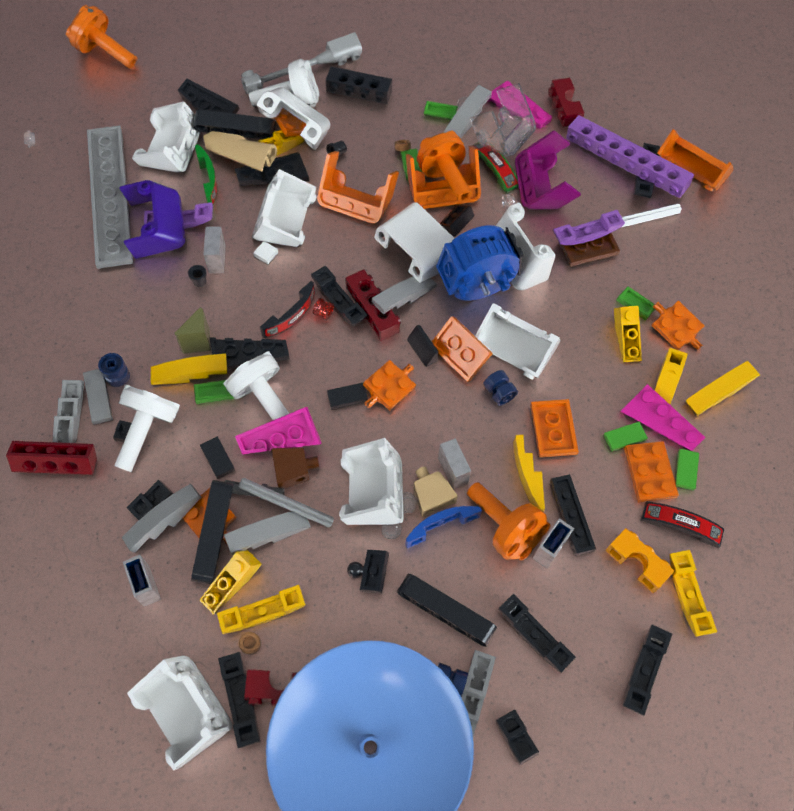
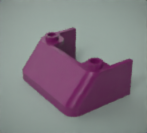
M555 130L520 152L515 158V168L522 204L528 209H559L581 196L578 190L565 181L551 189L548 170L556 165V154L570 145Z

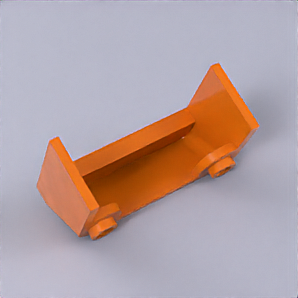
M672 129L657 152L660 157L693 173V178L705 184L703 187L710 192L713 190L717 191L734 170L732 163L728 162V164H725L681 138L674 129Z
M472 145L468 146L469 163L462 164L458 168L472 192L471 198L466 202H459L447 180L425 182L424 174L419 170H415L414 158L410 154H406L408 182L413 202H417L424 209L477 201L481 196L478 149Z
M339 152L328 153L318 191V203L322 207L369 223L379 222L393 197L399 172L394 171L388 174L386 185L379 187L376 190L375 196L345 186V173L336 169Z

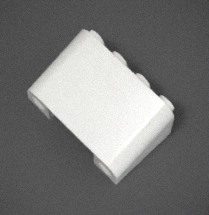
M282 87L264 93L257 103L260 113L268 118L277 117L282 108L306 123L307 125L300 136L315 151L330 128V122L325 116Z
M413 202L379 226L374 236L385 249L388 248L392 238L413 259L408 272L419 283L439 274L436 265L445 243H451L455 239L417 202ZM415 266H417V267L419 268V270H420V275L417 274V272H416V270H415Z

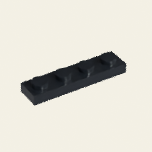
M570 474L551 478L550 483L562 519L574 528L569 539L575 556L594 552L596 547Z

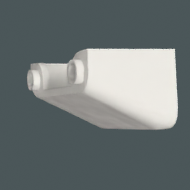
M185 102L153 109L150 122L156 129V133L147 152L144 149H137L132 157L139 166L177 173L186 170L201 132L193 129L195 114Z
M279 169L267 187L252 238L262 242L292 247L302 245L305 236L301 229L308 206L316 200V187Z
M519 202L508 207L496 226L501 227L504 231L508 227L510 233H513L516 238L517 247L522 249L523 258L521 261L523 267L521 268L520 276L517 274L511 283L518 290H526L548 280L556 255L547 245L540 244L534 247L517 223V221L523 219L525 214Z
M493 303L475 337L494 356L523 370L524 376L532 380L534 377L538 378L561 341L560 337L552 333L547 335L546 331L519 319Z
M386 438L343 449L341 466L349 473V504L342 505L339 511L340 519L347 525H394L402 523L404 518L402 461L399 453Z
M187 656L164 659L127 693L132 705L136 709H149L169 741L171 746L166 750L165 756L166 762L173 771L181 768L232 729V722L195 663Z

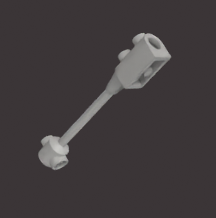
M354 32L328 41L326 51L308 61L310 66L328 63H338L341 66L347 62L346 59L352 58L353 61L358 60L361 57L360 54H362V46ZM288 67L262 77L257 73L254 74L252 70L245 71L241 75V82L246 94L262 89L265 82L288 75Z

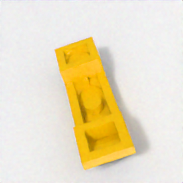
M691 551L670 553L669 558L671 568L674 570L672 576L675 588L695 637L717 633L711 611L707 612L694 573L697 569Z
M296 585L279 591V594L240 608L235 606L218 612L217 616L222 634H227L258 626L285 616L304 607L305 602L300 586Z

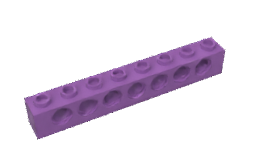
M580 115L568 127L566 139L639 176L647 182L654 183L656 187L667 191L671 195L681 198L691 185L693 173Z

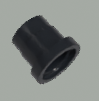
M343 141L329 143L326 146L327 153L338 151L340 156L347 151V146Z
M201 265L192 266L188 270V276L196 287H202L206 284V269Z

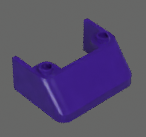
M150 180L120 186L121 192L131 206L152 201L154 221L142 226L141 236L124 240V244L135 259L178 249L185 244L181 197L175 189Z

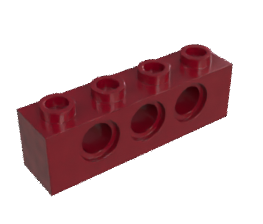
M363 269L346 277L347 291L355 303H358L367 313L368 317L366 320L379 340L383 341L399 333L401 324L399 316L395 315L392 309L383 314L375 305H372V298L382 292L379 287L376 288L372 276L368 275Z
M12 441L6 454L11 472L93 475L97 463L94 444Z

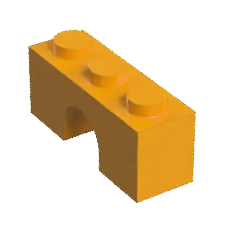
M627 528L606 549L620 564L628 558L638 559L643 565V572L638 577V580L652 593L656 592L674 572L666 560L659 558L650 546L641 542L637 534L629 531Z

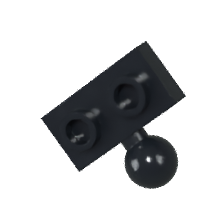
M367 549L364 566L359 562H352L348 565L347 572L350 577L359 578L362 576L360 585L362 592L382 594L389 553L384 550Z

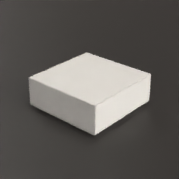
M263 241L253 254L257 259L269 264L278 254V249Z

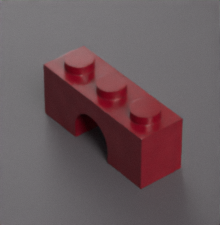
M571 78L552 80L551 87L548 89L549 97L553 100V107L558 113V120L561 121L563 127H568L579 115L584 117L585 113L580 101L572 102L575 88Z
M247 669L244 700L249 701L248 704L262 705V701L271 702V706H276L285 689L277 690L271 686L269 681L270 671ZM292 672L291 680L294 678L297 672Z

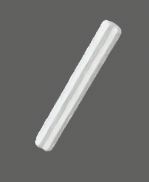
M677 203L623 216L622 219L625 224L622 227L679 214L682 208Z

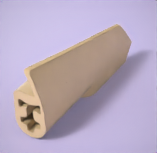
M211 131L203 136L207 151L261 172L264 166H271L277 155V147L274 144L249 141L240 135Z

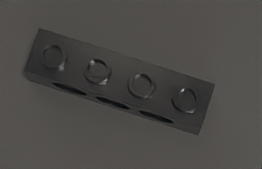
M331 66L326 77V92L388 104L392 92V79Z

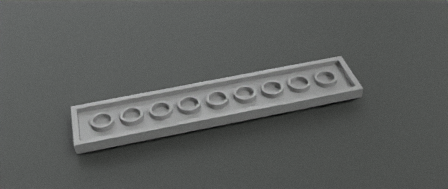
M120 125L87 130L95 265L99 269L133 264V255L124 244V240L131 239L128 201L120 190V186L127 185L122 129Z

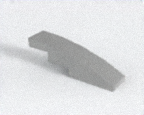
M478 85L459 108L443 133L455 131L461 139L472 127L473 120L481 113L482 107L490 99L492 91Z
M411 277L374 296L372 303L385 314L394 307L398 309L407 302L411 304L435 288L437 284L431 278L419 283L414 277Z
M62 380L61 398H58L57 416H54L53 442L76 443L83 401L84 381Z
M189 484L172 494L137 521L122 536L128 549L136 553L148 538L155 540L168 525L175 527L201 498L194 486Z
M291 511L241 527L224 534L231 554L234 555L236 552L244 551L251 547L255 549L271 541L273 543L278 542L311 526L306 517Z
M477 650L474 652L461 697L469 715L473 736L496 659L495 656Z

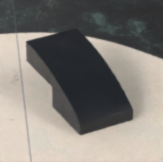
M157 480L145 494L140 493L128 505L127 509L140 520L155 506L174 493L161 480Z
M515 709L496 720L504 739L519 765L539 755L537 747L527 733V728Z

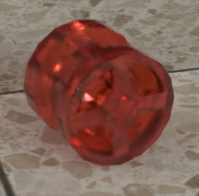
M319 298L314 305L313 314L316 316L320 315L323 319L328 320L333 312L334 304L331 302L327 303L324 299Z

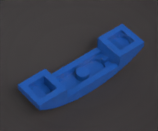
M459 506L431 515L411 531L406 538V547L410 548L426 541L427 531L459 518L462 525L479 518L482 513L481 507Z

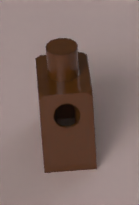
M304 448L272 449L278 488L287 489L310 480L308 470L319 468L318 456L306 458Z

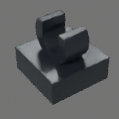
M119 420L113 436L114 440L124 442L132 423Z

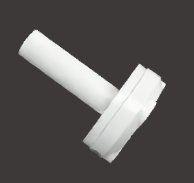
M298 59L289 63V81L249 92L252 106H257L264 93L282 87L310 107H315L320 94L309 61Z
M269 351L241 364L223 383L235 399L253 392L272 420L290 414L267 382L280 369Z
M125 385L119 404L136 410V414L114 466L132 472L153 418L172 423L176 418L180 405L151 392Z

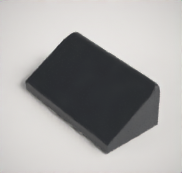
M458 204L441 221L440 225L452 236L456 237L474 217L471 206Z
M419 324L416 325L407 341L424 366L427 367L437 362L438 350Z

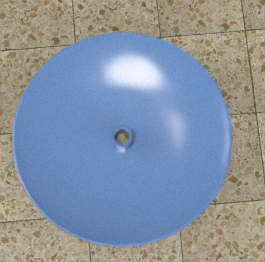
M359 641L344 644L326 651L306 664L289 682L280 696L269 724L266 743V764L269 782L281 811H457L469 785L474 759L473 733L469 715L459 692L451 680L439 667L420 653L407 647L384 641ZM371 740L376 743L377 748L375 752H365L364 744L367 741Z

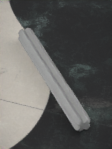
M242 478L239 483L240 489L326 527H331L334 518L330 515L246 478Z

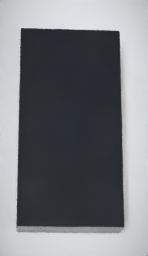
M363 383L327 390L331 410L364 403L368 400Z
M218 436L200 444L217 479L235 471Z

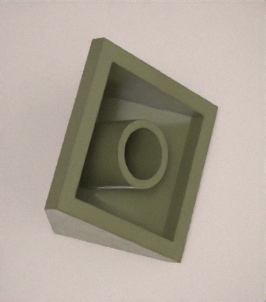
M200 307L174 333L184 354L211 351L209 326L204 310Z

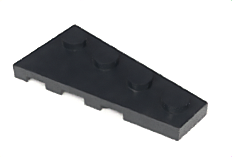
M186 79L178 89L179 94L196 110L202 109L236 114L240 109L234 102L189 79Z
M299 152L275 158L270 167L264 166L262 172L249 166L235 169L240 186L270 184L279 169L303 181H309V175Z
M209 337L212 355L226 354L227 371L237 369L244 362L252 360L267 351L271 353L276 362L290 359L286 340L262 339L261 341H253L248 338H244V340H233V338L221 340L216 339V337Z

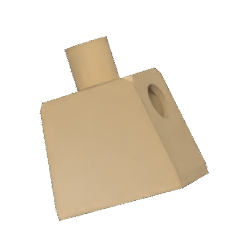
M425 466L416 470L415 473L419 480L414 482L413 491L422 518L457 502V493L439 471L429 474Z

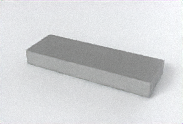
M99 369L84 372V382L93 425L113 420L104 376Z

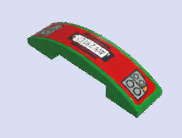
M484 140L472 145L478 149L479 159H482L498 177L497 183L506 193L519 187L517 176L512 167L493 145Z
M195 145L200 169L207 168L210 182L203 184L207 203L212 202L214 205L217 196L215 170L206 151L201 146Z

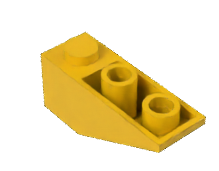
M639 306L614 308L615 329L623 362L642 361Z
M669 348L664 357L654 388L669 404H671L688 355V353Z
M248 550L236 552L199 601L213 615L216 614L252 578L262 563Z

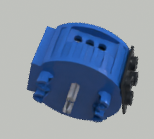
M480 226L460 234L451 243H445L436 268L449 295H454L460 300L473 301L491 296L500 290H508L511 286L510 282L517 274L520 276L521 268L523 267L521 261L523 252L520 247H517L516 238L513 233H510L508 227L504 231L498 226Z

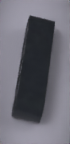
M202 109L195 111L193 129L199 132L210 133L211 131L261 140L273 137L276 122L271 118Z
M212 480L191 581L211 585L214 581L233 491V483Z
M407 574L397 590L401 597L481 646L487 647L497 629L496 625L412 574Z

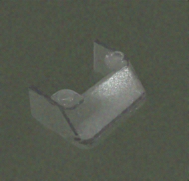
M520 83L496 91L502 104L498 113V118L502 122L501 126H499L493 110L469 118L478 142L482 146L506 157L514 155L536 129L535 120Z

